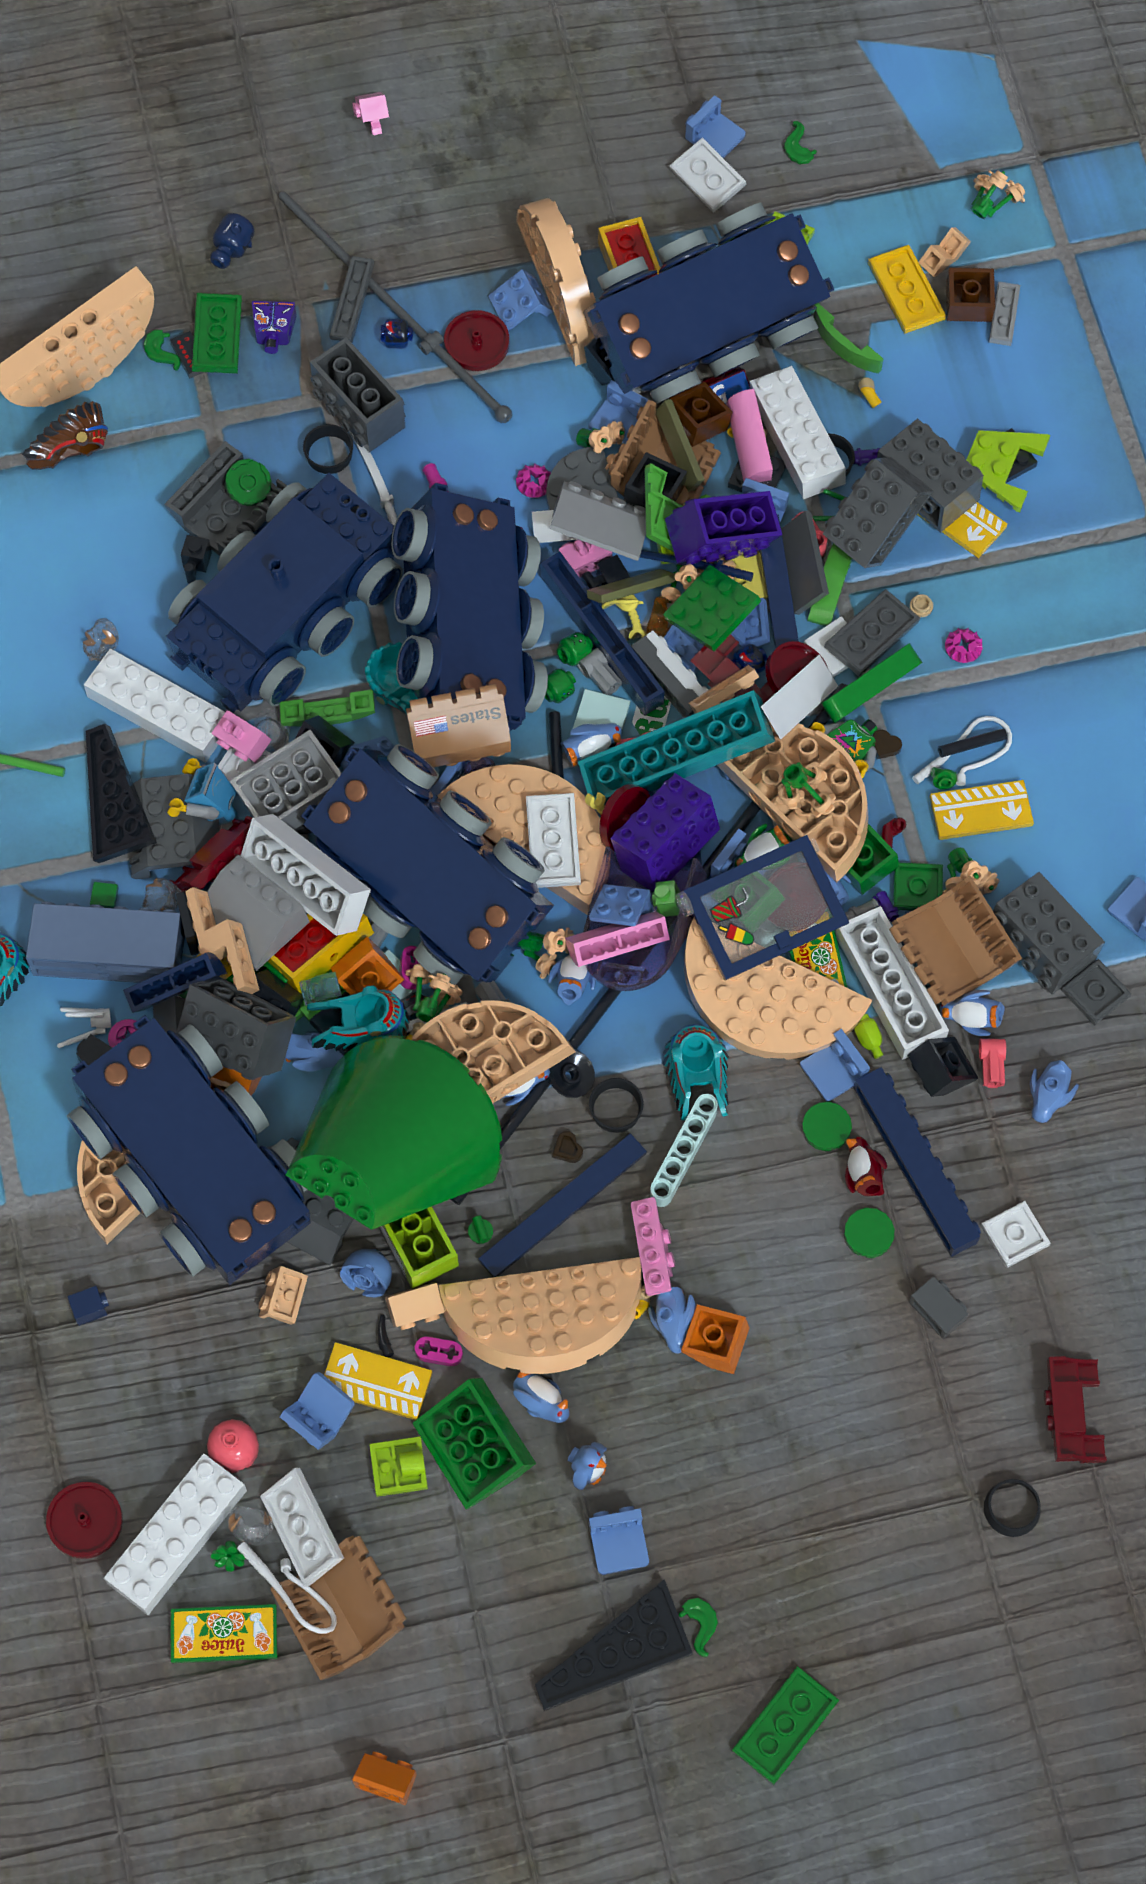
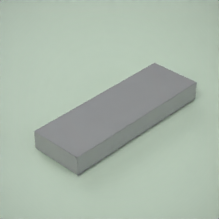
M998 282L989 343L1011 346L1021 285Z

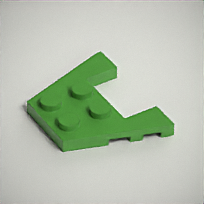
M648 464L645 466L646 537L673 551L665 518L673 514L672 511L683 506L662 495L667 472L653 464ZM705 494V495L701 496L700 499H701V498H709L710 496H708L707 494Z

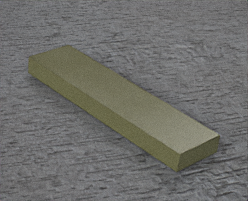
M671 399L664 400L656 409L657 418L677 467L687 471L685 482L687 491H695L704 481L703 474Z
M660 568L587 590V598L603 604L673 583L675 581V573Z

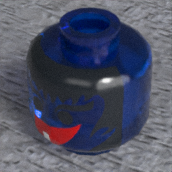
M387 319L385 324L381 325V343H384L387 348L404 349L408 346V341H413V327L408 326L407 320Z
M749 644L735 651L731 661L740 670L749 665L759 674L765 670V661L768 658L763 648Z

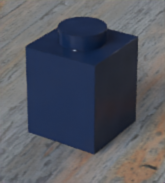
M97 1286L67 1296L78 1326L107 1316L105 1307H108L109 1303L105 1292L100 1293Z

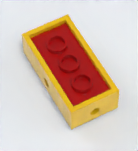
M641 217L598 228V244L608 271L643 256L648 270H657V272L660 270Z
M364 913L362 914L357 931L338 936L307 914L310 922L273 955L268 962L288 979L287 983L299 993H303L363 939L374 934L368 917Z

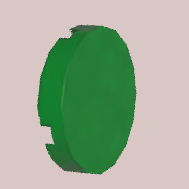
M251 459L237 461L230 467L225 478V487L229 496L240 505L246 506L262 502L270 492L272 483L270 473L266 467L260 462L258 463Z
M821 1102L810 1107L805 1113L802 1123V1131L806 1141L815 1149L822 1151H831L844 1146L852 1130L851 1118L847 1111L840 1105L832 1102Z
M864 1208L857 1210L849 1217L845 1224L844 1238L847 1246L853 1253L865 1256V1258H875L882 1256L889 1250L894 1241L895 1229L892 1220L886 1213L875 1208Z

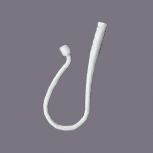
M994 716L977 718L957 740L966 739L972 729L978 723L984 721H994L1000 724L1007 733L1005 747L983 761L964 766L956 776V785L964 786L966 784V775L964 774L966 771L984 766L1009 750L1012 744V733L1010 727L1003 720ZM939 756L914 775L912 777L913 781L916 784L921 783L931 774L933 767L939 768L950 756Z
M246 1542L238 1546L239 1552L248 1559L251 1565L277 1591L302 1626L319 1634H327L334 1631L337 1620L332 1607L311 1587L303 1586L301 1580L290 1573V1559L284 1558L280 1561L281 1572L289 1580L307 1591L328 1611L331 1617L330 1627L318 1628L306 1622L266 1564L252 1551Z

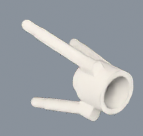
M61 1007V1012H67L65 1014L66 1017H90L91 1027H96V1029L57 1044V1047L62 1048L87 1039L90 1034L93 1036L106 1034L105 1028H111L110 1009Z

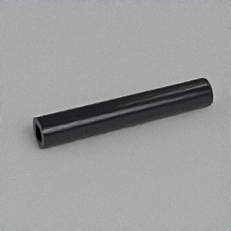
M552 711L549 713L551 771L553 774L564 779L563 754L560 744L562 742L560 712Z
M1002 728L938 746V753L940 757H946L1007 739V733Z

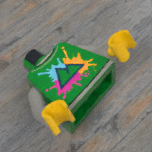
M849 719L846 722L842 721L828 725L814 722L809 728L814 731L823 732L841 745L857 765L862 778H864L866 772L874 767L877 751L875 749L876 740L872 734L877 730V726L870 719H867L861 726L854 720Z

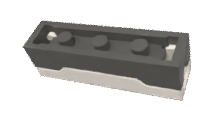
M651 631L647 636L631 645L632 649L665 691L664 696L682 717L686 718L695 714L689 702L709 689L706 686L702 687L698 683L694 672L691 669L687 670L680 656L676 652L672 653L668 648L666 640L662 636L658 637L654 631Z

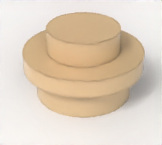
M920 594L911 600L910 609L919 617H926L933 610V602L928 596Z

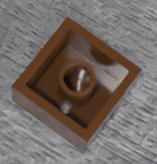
M949 268L946 281L947 321L992 322L995 310L994 269Z
M706 382L669 398L673 401L692 447L727 431L733 412Z

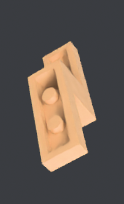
M747 665L689 702V705L695 714L716 706L721 701L725 702L732 699L735 695L734 693L740 689L751 687L755 683L754 680L759 678L754 668Z
M194 887L185 891L188 900L187 906L191 912L193 929L197 935L198 949L201 955L211 952L219 960L227 957L232 968L233 982L237 990L249 994L259 991L242 924L226 919L216 925L208 892Z

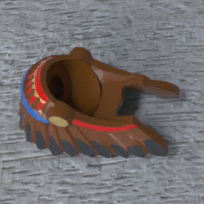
M94 401L90 403L84 402L81 406L76 405L74 409H67L66 414L59 415L58 420L52 421L50 426L45 427L43 434L37 435L36 441L30 442V448L25 449L22 453L26 460H29L27 466L32 470L54 468L65 458L76 455L90 456L94 451L102 449L108 434V427L104 424L101 405L96 402L94 403Z

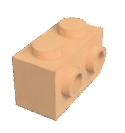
M435 1282L385 1297L394 1327L400 1326L401 1330L416 1326L415 1321L422 1319L425 1320V1323L440 1319L439 1314L445 1312L439 1289Z

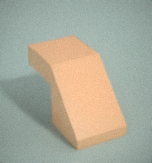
M952 227L939 245H931L918 263L933 277H936L959 259L971 241L956 227Z

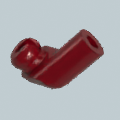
M901 817L894 818L882 827L881 837L891 848H893V837L906 828V821Z

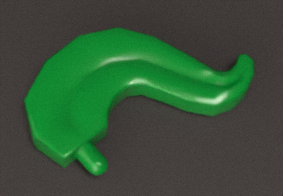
M793 121V126L796 129L787 137L784 143L785 154L790 160L798 164H808L814 159V154L817 151L812 150L810 152L808 148L800 146L799 142L804 135L805 128L799 121Z
M153 330L148 333L144 340V350L148 358L158 363L173 364L174 370L177 371L181 365L178 355L161 349L164 338L170 337V333H163V330Z
M700 1598L688 1599L682 1606L683 1611L679 1613V1617L682 1618L687 1614L690 1619H695L700 1623L701 1628L695 1639L694 1649L701 1657H707L708 1652L704 1650V1646L716 1630L718 1624L717 1615L706 1601Z

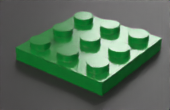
M709 565L667 609L663 616L666 621L714 652L761 600L757 594Z

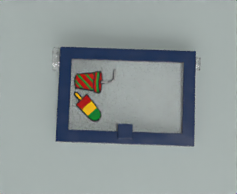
M805 835L676 894V901L682 914L685 917L693 914L724 981L849 924V920L816 854L819 851V846L814 838L809 839L808 835Z

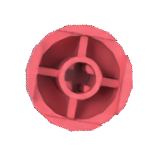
M231 1419L222 1421L213 1428L209 1434L207 1450L209 1457L226 1471L236 1473L253 1464L258 1456L259 1443L257 1435L251 1426L243 1421Z

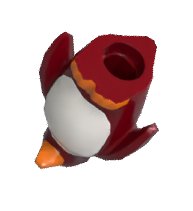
M863 1137L847 1139L846 1143L850 1155L845 1172V1181L851 1193L857 1191L863 1196L883 1195L885 1193L883 1174L884 1169L887 1168L885 1158L878 1151L872 1149Z

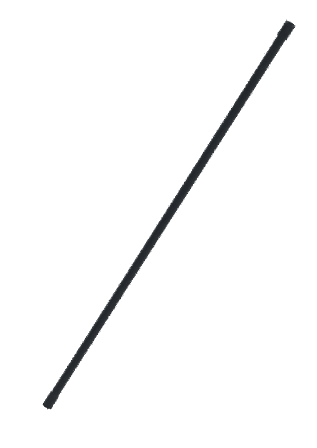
M841 683L831 696L836 694L838 691H840L847 685ZM824 708L808 729L814 722H819L822 725L828 722L830 716ZM753 800L684 890L709 878L712 863L736 831L740 829L744 832L761 808ZM684 890L681 893L682 912L689 904ZM680 915L665 917L668 930ZM657 944L637 950L569 1039L574 1050L579 1048ZM549 1077L532 1088L531 1092L523 1099L501 1128L502 1141L500 1142V1150L550 1086ZM469 1192L450 1200L460 1205Z

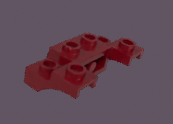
M731 634L714 652L704 645L690 660L710 680L707 684L711 688L740 671L727 657L739 644ZM767 681L761 688L754 683L747 689H740L734 693L733 698L754 690L762 698L764 704L775 693Z
M246 816L244 820L233 819V825L228 830L222 828L189 860L194 868L184 866L182 867L184 873L176 881H168L170 887L176 891L186 893L185 891L192 887L202 890L209 881L213 883L219 872L237 855L241 856L252 817Z
M1065 1356L1048 1357L1047 1359L1049 1386L1048 1390H1044L1045 1406L1049 1405L1050 1415L1046 1416L1047 1431H1051L1054 1441L1055 1462L1105 1463L1107 1461L1104 1446L1105 1435H1085L1086 1423L1082 1387H1099L1098 1359H1074Z

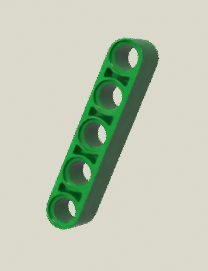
M909 643L821 704L832 721L836 723L923 662Z

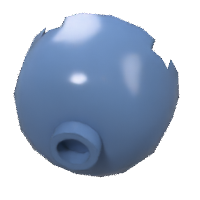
M360 1249L353 1252L345 1260L340 1271V1277L351 1290L354 1291L355 1287L365 1290L361 1295L376 1298L383 1296L388 1289L392 1278V1267L380 1251L376 1249Z

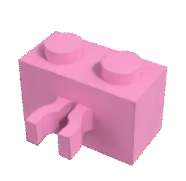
M377 92L355 97L356 102L352 103L354 115L362 122L370 121L373 135L382 134L379 119L389 117L385 95Z
M581 540L567 542L558 549V552L562 553L579 578L587 571H596L597 563L605 557H612L613 553Z
M228 710L211 733L218 739L216 743L227 751L231 747L236 751L234 755L245 762L250 759L257 763L272 740L265 733Z

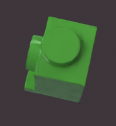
M675 880L656 882V888L652 892V902L654 907L657 906V912L665 917L682 915L681 891Z

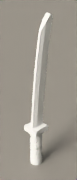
M348 431L374 481L380 496L381 508L385 507L389 522L395 525L397 515L393 507V495H389L371 453L364 446L360 447L356 443L354 435Z

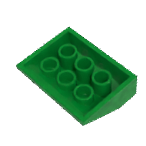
M483 1378L468 1379L412 1423L465 1509L471 1508L500 1490L536 1464Z

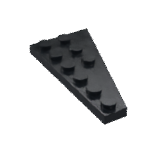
M102 724L86 730L93 861L102 863L156 844L157 842L111 727Z
M665 1579L535 1684L544 1711L693 1655Z

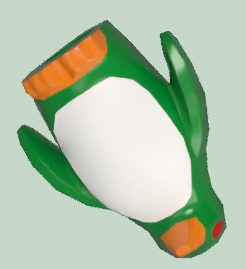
M763 824L752 832L747 842L746 850L735 861V867L739 866L743 861L748 862L792 841L779 825L763 833L768 826ZM787 857L760 870L779 868L790 859Z

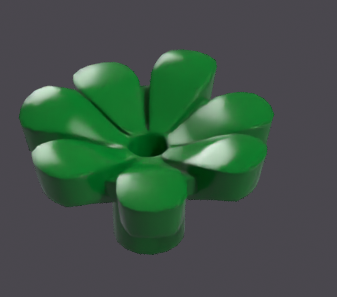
M227 1541L225 1546H218L217 1550H213L211 1558L216 1560L214 1566L221 1568L226 1565L225 1569L228 1572L234 1571V1565L238 1567L244 1565L245 1557L237 1550V1545L233 1541Z

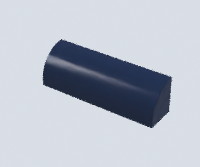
M207 952L123 991L130 1009L134 1013L144 1011L173 996L187 992L190 984L221 977L227 974V971L215 954Z

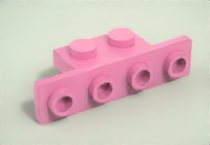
M651 1197L631 1202L646 1294L652 1296L670 1292L672 1290L670 1277H673L672 1267H675L673 1253L668 1251L667 1244H671L669 1230L664 1229L660 1223L656 1199Z

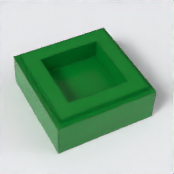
M94 882L90 905H100L104 908L114 909L119 889L118 884Z

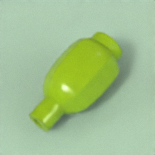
M865 1014L854 1030L861 1045L865 1049L871 1050L874 1059H878L883 1056L880 1048L882 1035L876 1021L870 1018L868 1014Z

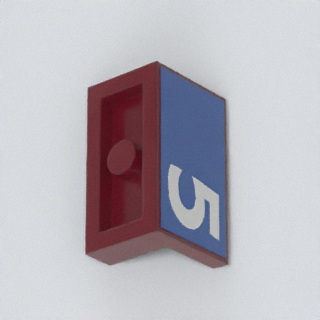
M736 367L717 377L712 376L701 381V383L706 382L725 404L733 395L750 389L745 369Z

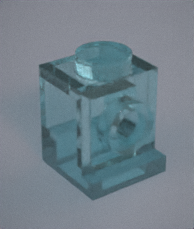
M335 972L322 974L299 982L305 1006L310 1003L328 1001L342 996Z

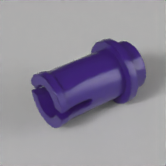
M857 448V450H854L855 460L853 464L862 466V464L869 463L872 459L875 460L880 448L867 450Z
M886 891L878 892L876 896L872 897L882 907L890 923L899 917V910L893 906Z

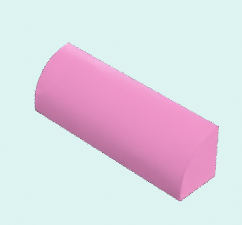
M744 390L733 395L726 402V405L733 412L730 424L743 481L746 478L757 482L770 481L773 468L755 390Z
M654 911L641 915L636 926L610 924L566 937L565 940L573 962L576 966L580 967L670 940L665 916Z

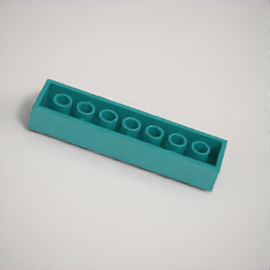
M752 690L578 761L587 793L593 795L596 800L597 793L600 792L606 798L604 803L606 805L611 795L624 785L633 784L651 792L661 788L662 784L675 773L682 778H686L775 742L770 722L761 708L763 705L762 698Z

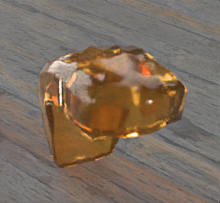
M655 597L652 613L647 624V634L651 631H654L658 637H665L669 630L668 621L663 616L667 611V603H669L667 598Z

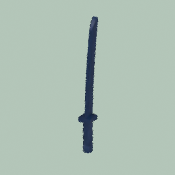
M641 550L639 557L683 566L687 565V562L677 563L674 555ZM720 559L717 564L704 561L692 564L695 568L702 570L711 565L727 576L750 582L753 579V572L723 565L724 560Z

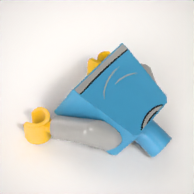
M189 759L182 769L184 774L194 775L184 800L187 805H184L183 801L179 798L172 799L169 803L168 815L177 817L182 811L186 812V815L201 817L208 821H214L221 817L228 822L232 821L238 814L237 810L232 806L236 792L226 778L225 773L219 769L215 762L200 766L197 759Z

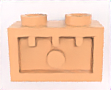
M283 1266L272 1269L265 1280V1285L267 1286L265 1295L261 1297L259 1302V1317L263 1319L270 1317L290 1325L295 1324L308 1275Z

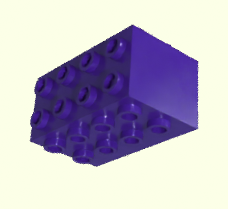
M770 491L691 499L684 502L685 505L683 507L674 509L672 511L673 514L665 518L677 563L687 562V565L696 564L701 560H706L707 563L714 562L723 557L725 560H731L739 555L749 558L757 555L758 550L768 548L770 546L769 543L782 536Z
M676 773L669 780H666L661 788L653 796H650L645 804L637 812H634L629 820L621 828L617 829L611 837L621 871L652 892L656 888V882L670 881L720 830L711 795Z

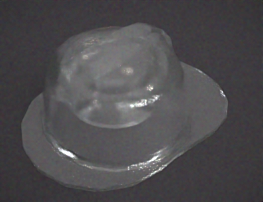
M269 708L259 712L254 719L253 726L272 739L265 750L274 753L289 743L290 726L281 724L280 709Z

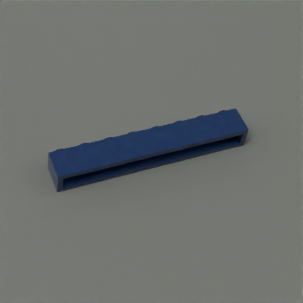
M558 552L540 563L542 579L583 634L591 639L594 649L598 648L604 654L608 666L620 678L623 688L645 716L664 704L665 691L600 604L587 598L588 588L562 553Z
M882 1067L856 1079L853 1088L952 1257L978 1244L979 1234H981L980 1228L974 1220H970L965 1202L962 1199L959 1200L956 1196V1188L950 1178H946L942 1172L943 1165L937 1156L934 1157L931 1153L929 1140L925 1135L921 1136L917 1129L919 1125L913 1114L909 1115L907 1112L905 1099L900 1093H896L891 1075L888 1072L885 1073Z

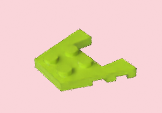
M978 430L966 460L972 466H976L981 470L984 475L983 488L990 489L997 494L998 499L1008 502L1013 506L1012 509L1020 513L1028 491L1006 484L1019 450L1022 449L1043 457L1051 435Z

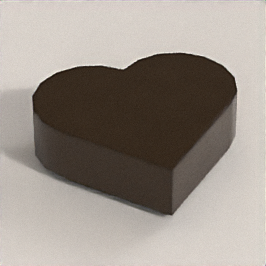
M878 730L874 733L877 759L900 753L902 741L899 737L890 736L886 730Z
M570 1131L560 1133L552 1158L569 1163L579 1162L583 1157V1149L580 1144L576 1143V1136Z

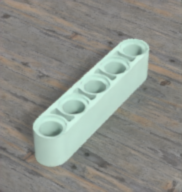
M702 1094L697 1098L651 1184L650 1198L654 1197L656 1199L658 1207H665L672 1201L716 1117L718 1102L711 1094ZM707 1104L712 1107V1110L704 1112L700 1107ZM696 1125L701 1128V1131L693 1133L689 1130V1127ZM685 1146L690 1149V1152L681 1154L677 1149ZM674 1167L678 1169L679 1173L669 1175L666 1170ZM662 1188L668 1194L660 1197L656 1195L655 1191Z

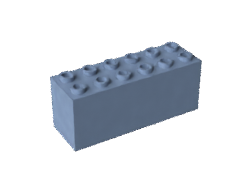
M47 901L41 904L34 903L26 959L33 976L140 983L182 963L185 933L181 915L169 909L158 912L148 908L129 910L122 906L112 909L104 908L100 905L82 907L75 903H67L65 905H56Z

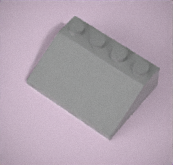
M564 481L554 506L550 529L638 561L646 536V508L638 505L633 507L626 504L620 498L613 497L612 499L604 496L598 490L592 489L590 491L584 489L577 482L570 481L568 483Z
M309 730L231 779L230 783L253 818L274 814L295 830L305 823L306 820L301 815L309 805L317 806L342 773L312 731Z
M237 855L219 872L207 891L216 925L226 919L242 924L253 968L256 971L310 922L304 907L240 855Z

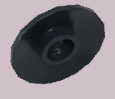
M577 1050L572 1055L549 1068V1080L552 1087L559 1094L567 1098L584 1096L592 1088L595 1081V1070L591 1061L585 1054ZM566 1072L571 1074V1080L567 1079Z

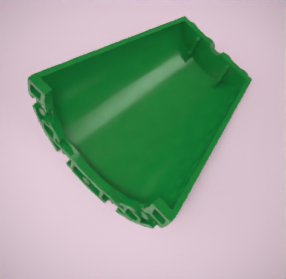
M383 1036L367 1040L348 1051L331 1070L286 1173L287 1177L320 1198L326 1195L331 1196L334 1199L336 1208L371 1230L493 1183L500 1169L502 1133L496 1110L481 1083L479 1085L476 1084L469 1075L470 1070L462 1062L442 1048L419 1039L416 1042L404 1039L405 1036Z

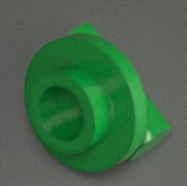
M932 768L931 776L936 788L949 789L956 784V772L949 769Z
M481 1215L473 1217L472 1223L468 1228L469 1238L477 1244L487 1243L493 1236L491 1223L482 1219Z

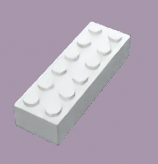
M790 366L751 380L750 389L755 390L761 419L802 498L806 499L824 492V489L831 490L846 484V468L793 367Z
M112 649L108 650L84 684L87 697L205 763L218 746L216 743L218 739L211 733L225 714V711Z
M274 814L252 818L241 857L304 907L305 912L336 936L357 931L371 889Z
M879 906L850 919L849 924L836 930V939L868 998L872 1000V1005L901 1059L904 1060L908 1058L909 1053L926 1040L946 1038L949 1029L927 992L926 987L915 973L914 965L909 963L902 952L901 947L903 945L901 943L897 944L889 931L892 925L882 907Z
M203 1453L106 1574L104 1579L107 1584L145 1614L149 1615L247 1492L245 1485Z

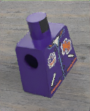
M252 301L257 343L265 344L264 350L266 353L275 354L278 352V345H288L297 316L295 302Z

